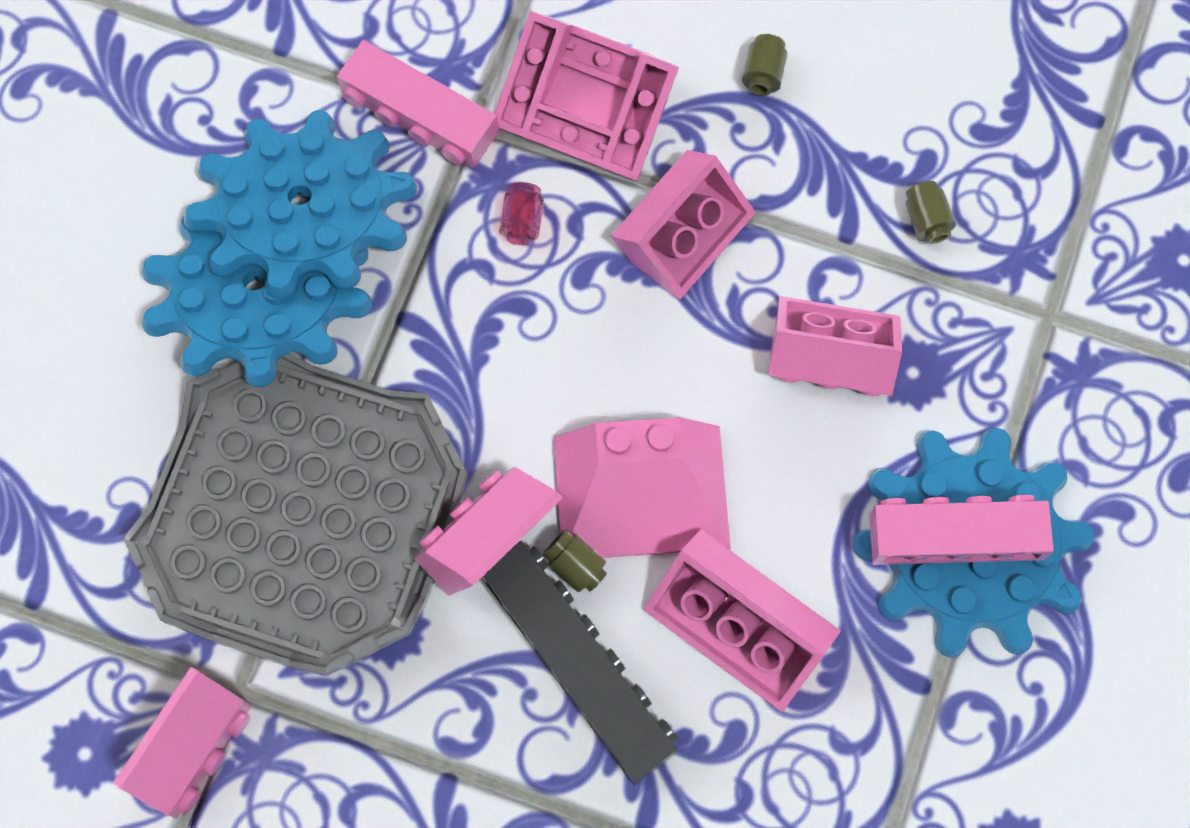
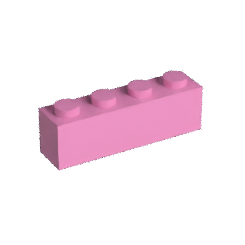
M364 39L337 75L341 95L349 104L356 108L364 106L373 111L375 116L389 127L397 125L406 130L408 135L422 146L430 144L441 150L442 155L455 165L460 166L463 163L474 169L499 133L496 114Z
M1033 495L1012 496L1008 498L1009 502H992V497L989 496L970 497L966 499V503H949V498L946 497L927 498L923 500V504H906V499L902 498L884 499L880 501V505L874 506L869 515L873 565L1044 561L1054 552L1049 501H1035Z

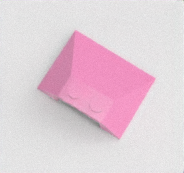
M530 11L494 114L497 115L498 127L638 181L679 67L649 53L586 29Z
M681 417L601 422L554 437L557 490L563 497L558 503L560 533L567 530L572 536L578 534L603 558L680 553L700 530H703L730 550L720 426Z

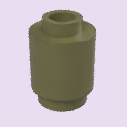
M758 35L749 46L742 83L755 95L766 96L780 89L788 53L784 40L776 35Z
M935 181L921 182L906 191L907 200L905 206L918 240H927L929 244H936L948 239L951 236L950 231L956 227V222L944 190L938 188Z
M567 530L562 531L543 553V556L549 560L548 566L576 592H580L584 588L591 592L607 574L602 569L606 564V560L578 534L572 536Z

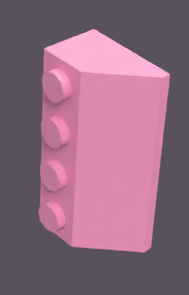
M700 530L680 551L643 609L781 712L785 710L841 632L837 627L703 530Z

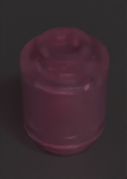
M515 182L510 185L509 191L505 193L499 232L506 237L509 243L528 245L530 241L539 238L544 198L541 196L540 187L528 182Z

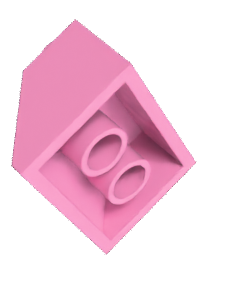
M686 150L611 234V237L633 265L674 297L681 299L756 214V211L717 156Z
M779 296L770 352L769 376H775L781 381L789 383L798 381L817 383L826 389H838L841 387L858 390L868 396L893 395L902 356L901 321L899 315Z
M516 467L503 474L497 469L479 485L483 492L473 502L467 497L449 513L454 519L443 530L436 526L421 539L419 544L423 549L414 559L448 596L472 587L563 497L556 490Z
M190 667L112 784L167 816L178 819L181 813L187 814L200 796L201 791L197 788L207 774L212 776L222 764L226 753L222 750L232 736L237 738L247 726L251 717L247 712L251 705L198 670Z

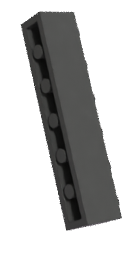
M519 541L482 577V580L632 784L636 785L676 754L677 748L673 743L678 740V737L663 718L656 722L647 708L652 703L637 683L630 687L621 675L626 669L611 648L604 652L595 638L600 635L597 628L586 614L579 618L569 604L574 599L560 580L553 584L544 572L549 566L538 549L533 546L528 550L524 543Z

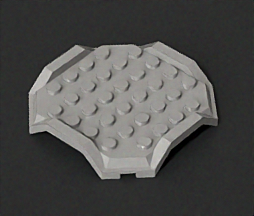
M289 353L277 361L276 377L271 384L261 388L253 387L245 380L243 365L237 362L220 371L215 368L187 382L179 431L149 505L124 537V541L135 566L139 569L146 584L147 593L159 620L163 623L208 641L289 668L328 676L411 634L428 601L434 584V580L414 559L423 549L419 542L436 526L443 530L454 520L449 513L461 502L467 471L427 393L385 389L313 366Z

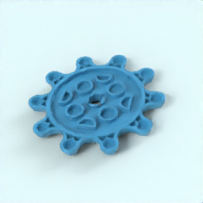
M323 110L313 111L308 116L305 126L298 132L291 134L275 132L265 120L255 119L248 123L244 133L246 143L249 146L246 152L236 157L207 154L201 158L198 166V175L203 181L214 185L218 192L208 200L189 205L184 214V223L190 231H215L224 237L222 244L212 252L209 261L210 270L218 277L231 276L246 266H259L267 273L265 289L268 295L275 299H285L293 295L300 278L310 272H321L329 277L335 287L349 289L356 286L361 279L360 269L355 262L356 255L361 250L368 247H378L386 251H396L406 244L407 236L405 230L399 223L387 218L385 212L391 204L413 198L417 192V184L411 175L406 172L388 173L376 168L377 162L389 151L388 139L378 130H369L352 140L339 139L334 136L335 122L333 118ZM298 192H302L303 196L311 198L302 205L291 203L298 196Z
M184 216L179 230L182 237L188 242V247L182 253L174 256H150L146 259L142 268V275L147 283L162 286L170 293L165 301L147 309L142 319V328L146 334L153 337L176 332L186 335L190 340V344L182 355L181 367L183 372L193 377L206 374L220 360L235 359L244 367L246 382L253 387L261 388L268 386L274 381L277 361L285 354L300 353L314 364H328L336 358L338 353L336 343L327 334L328 325L339 317H365L372 310L373 303L371 297L363 289L355 287L349 289L337 288L331 283L329 277L321 272H310L303 275L298 281L295 293L285 299L272 298L268 295L265 286L258 290L246 288L250 282L255 280L254 277L258 276L259 280L266 282L267 273L259 266H246L231 276L218 277L210 270L209 261L212 252L222 244L224 237L215 231H190L185 226ZM364 248L356 255L355 262L358 267L363 265L368 259L367 248Z
M994 427L987 429L981 436L978 449L966 456L954 452L949 447L944 435L934 430L925 431L919 436L916 443L917 452L921 459L920 470L911 477L899 476L888 469L874 471L869 477L868 489L875 498L881 501L890 498L906 499V504H923L924 499L932 497L949 498V503H966L967 498L974 496L992 497V502H1009L1008 498L1012 496L1033 495L1035 501H1049L1054 552L1044 561L890 564L894 580L892 586L879 598V611L883 617L891 621H899L914 611L929 613L937 625L935 635L936 648L946 657H956L962 654L966 649L971 632L979 628H988L994 631L1004 649L1009 653L1023 654L1033 644V635L1028 625V616L1033 608L1045 605L1062 614H1070L1080 607L1082 594L1074 584L1064 578L1060 570V563L1062 558L1068 553L1082 552L1089 549L1095 539L1094 531L1084 521L1064 520L1057 515L1053 508L1055 495L1067 483L1068 477L1064 467L1056 462H1046L1031 472L1017 469L1010 460L1011 438L1005 430ZM870 529L860 531L853 540L854 552L861 559L872 561Z

